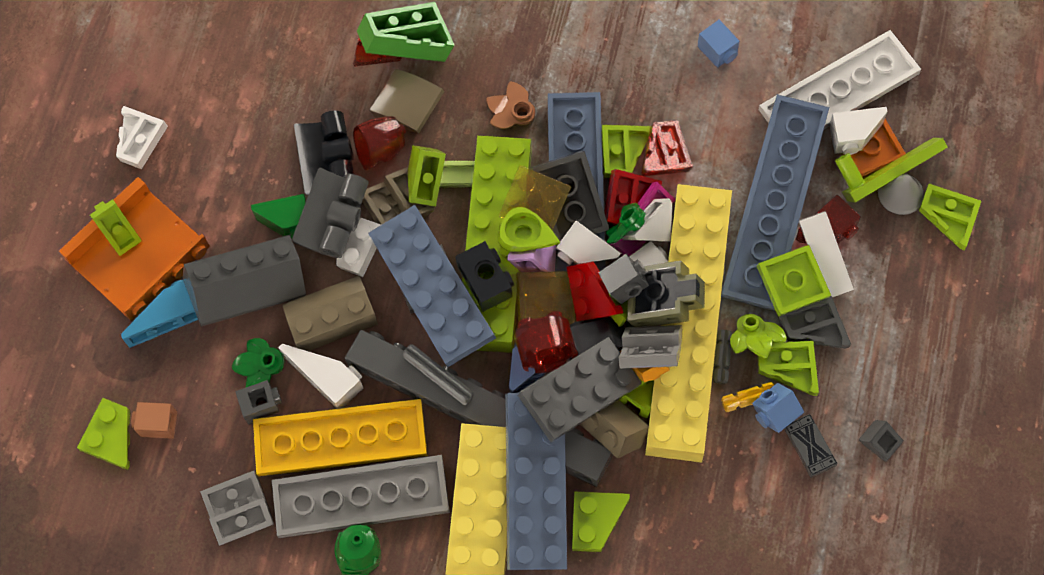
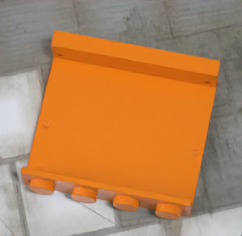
M139 177L126 187L114 199V202L142 241L119 256L92 219L59 250L64 259L131 322L164 289L168 288L176 279L183 277L184 264L201 259L210 247L203 234L199 236L154 196L145 182Z

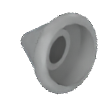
M905 173L878 189V198L883 207L899 215L915 212L920 208L924 197V190L920 182L913 176Z

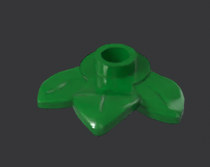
M638 203L628 204L622 208L619 223L605 231L609 236L606 243L609 245L621 240L628 232H635L643 226L646 213L640 209Z
M253 338L247 341L248 352L238 355L231 366L236 373L247 376L246 387L266 380L270 382L272 375L279 373L283 369L285 360L280 350L270 347L267 341L261 338ZM272 357V362L267 365L269 358Z

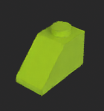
M412 145L407 171L410 203L436 207L446 156L442 151Z

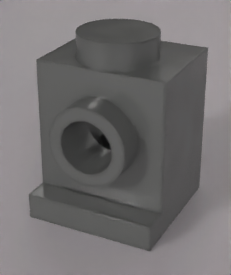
M268 380L235 391L242 415L248 425L253 423V419L264 418L279 412L277 405L282 403L277 387L272 388ZM260 401H267V403L258 406Z

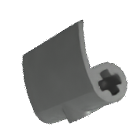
M319 168L292 238L293 242L324 255L342 258L350 233L355 231L361 215L360 206L369 182L358 175L346 174L344 178Z

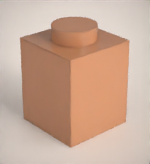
M137 402V409L133 411L131 417L132 428L140 437L174 439L177 411L172 404Z

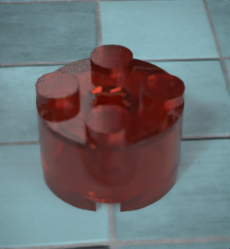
M553 311L545 317L536 319L525 318L518 322V329L514 334L521 364L525 371L529 372L528 368H534L535 373L551 372L564 365L571 356L572 359L578 356L568 319L563 317L562 312Z

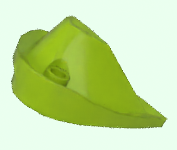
M523 207L510 210L498 231V243L502 248L512 252H525L560 244L559 239L551 228L536 213Z

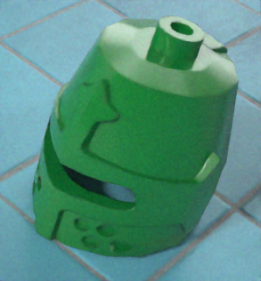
M352 525L343 532L338 533L335 543V557L341 575H369L379 566L382 558L379 538L375 531L367 525Z

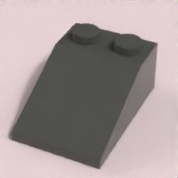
M585 151L575 152L530 167L551 230L559 241L562 240L575 221H578L594 234L609 230Z

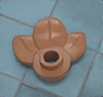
M510 81L507 86L506 95L487 97L488 108L494 114L490 124L499 129H509L516 124L521 126L530 124L535 118V108L528 101V91L520 84ZM523 111L526 112L527 115L519 116L518 113Z

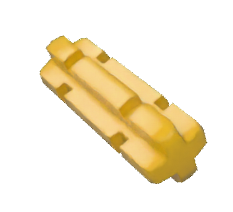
M773 382L762 384L760 388L755 386L736 392V395L729 394L723 396L721 400L725 412L737 410L738 406L740 408L750 406L760 397L762 392L772 388L774 384Z

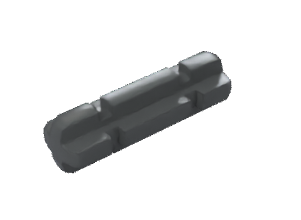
M718 330L715 369L713 372V382L716 384H727L729 378L730 338L732 332L729 330Z

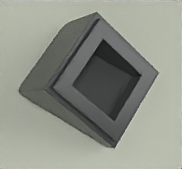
M875 420L859 438V441L886 462L904 441L887 421Z

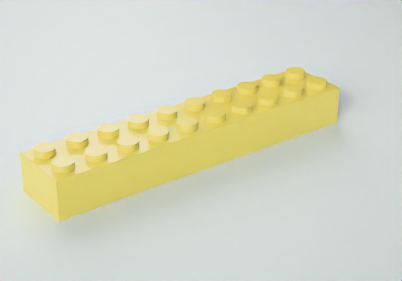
M677 185L668 262L681 260L689 268V275L697 274L705 282V307L689 310V321L661 325H682V343L678 366L669 367L670 371L654 380L646 456L701 463L703 460L732 190Z

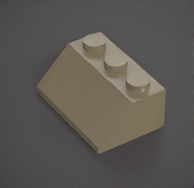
M360 276L282 304L298 349L311 351L358 333L360 330H366L378 325Z

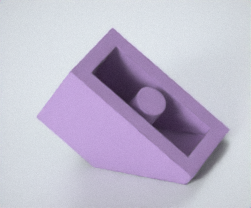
M554 245L525 252L511 251L508 254L507 260L529 279L554 277L557 250L555 248L557 246Z

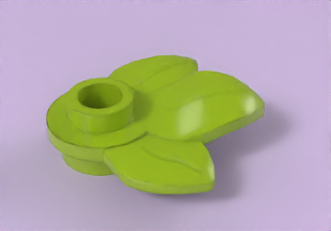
M745 314L737 321V330L731 335L730 345L734 353H740L748 348L765 359L771 351L772 342H786L787 338L784 330L776 323L765 322L760 316L755 314Z

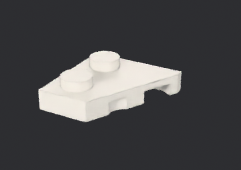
M123 106L121 114L124 116L123 127H119L120 142L117 145L116 157L121 162L142 169L168 125L161 119Z

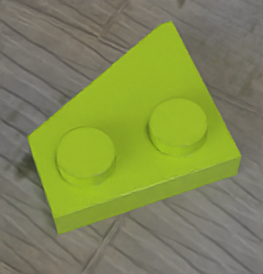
M602 125L603 178H610L611 170L614 169L632 173L653 130L652 126Z
M928 184L919 212L955 245L965 251L981 200Z
M813 341L772 343V348L767 358L764 359L757 355L759 374L809 395L818 396L819 388Z
M102 398L77 448L84 453L128 470L130 467V461L128 460L130 410L125 406Z

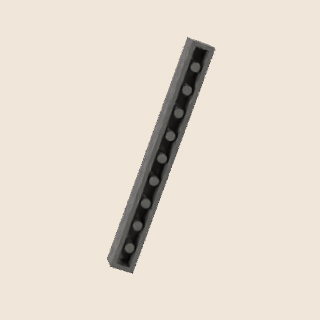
M360 330L345 356L348 367L352 365L358 372L413 399H421L422 403L465 424L506 427V397L503 393L496 390L492 392L482 388L483 385L471 378H468V380L460 378L455 370L443 366L446 371L473 391L474 396L467 405H463L404 359L403 352L406 349L405 346L399 343L392 345L384 341L385 338L374 331L367 333ZM573 428L565 433L566 473L597 488L612 459V453L597 439L591 441L583 437L584 434L580 430Z

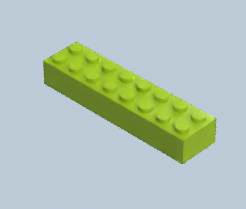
M477 135L465 251L485 241L489 249L495 248L501 259V263H499L503 272L508 271L514 282L512 298L482 312L462 277L464 286L496 339L477 349L478 351L512 353L514 348L521 271L507 260L508 254L511 251L502 248L498 243V231L510 210L517 207L527 208L532 157L531 139ZM483 272L479 277L482 279H489L494 274L491 272Z

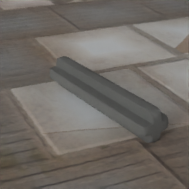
M411 344L404 350V359L463 405H467L472 400L474 393L471 389L417 347Z

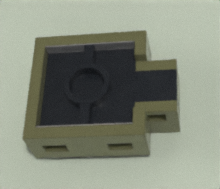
M681 260L644 266L647 271L644 277L649 286L643 289L638 296L628 300L627 321L634 327L689 321V310L705 307V282L697 274L689 275V268Z

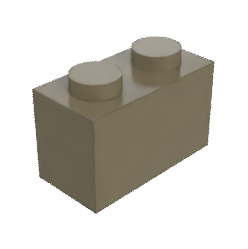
M619 400L580 424L617 458L641 448L649 428L645 422Z

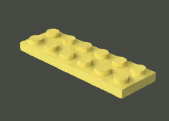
M461 423L445 575H505L507 561L506 427Z

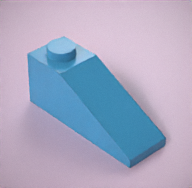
M178 280L172 283L170 287L164 289L122 332V339L129 348L198 320L184 281Z

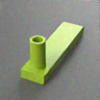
M932 138L864 179L850 153H847L835 160L849 186L842 193L846 201L857 202L948 147L943 138Z

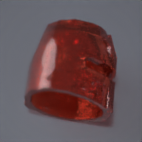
M395 117L373 118L356 125L354 128L353 139L356 153L365 171L380 165L382 161L385 163L391 160L405 147L404 134L406 131L402 124H398Z

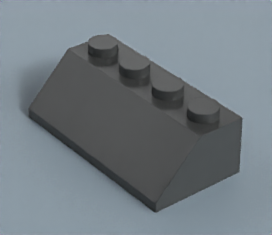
M290 235L184 264L183 281L201 327L306 296L299 256Z

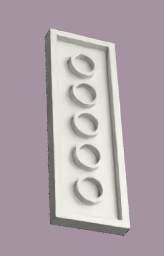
M889 30L778 95L830 107L824 129L829 127L833 113L859 110L919 75L921 68L892 31ZM776 96L759 105V111L768 123Z

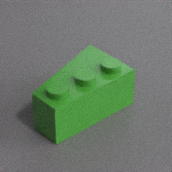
M436 2L365 13L357 29L365 52L371 54L445 62L455 46Z

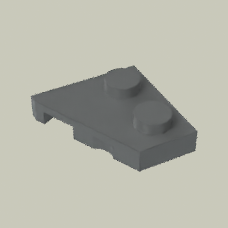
M832 296L778 317L788 341H813L814 345L844 349L849 348L851 345Z

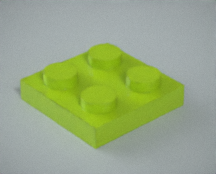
M810 245L763 261L757 265L778 317L831 296Z

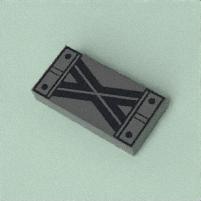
M810 414L793 421L784 428L811 478L837 466L838 463Z

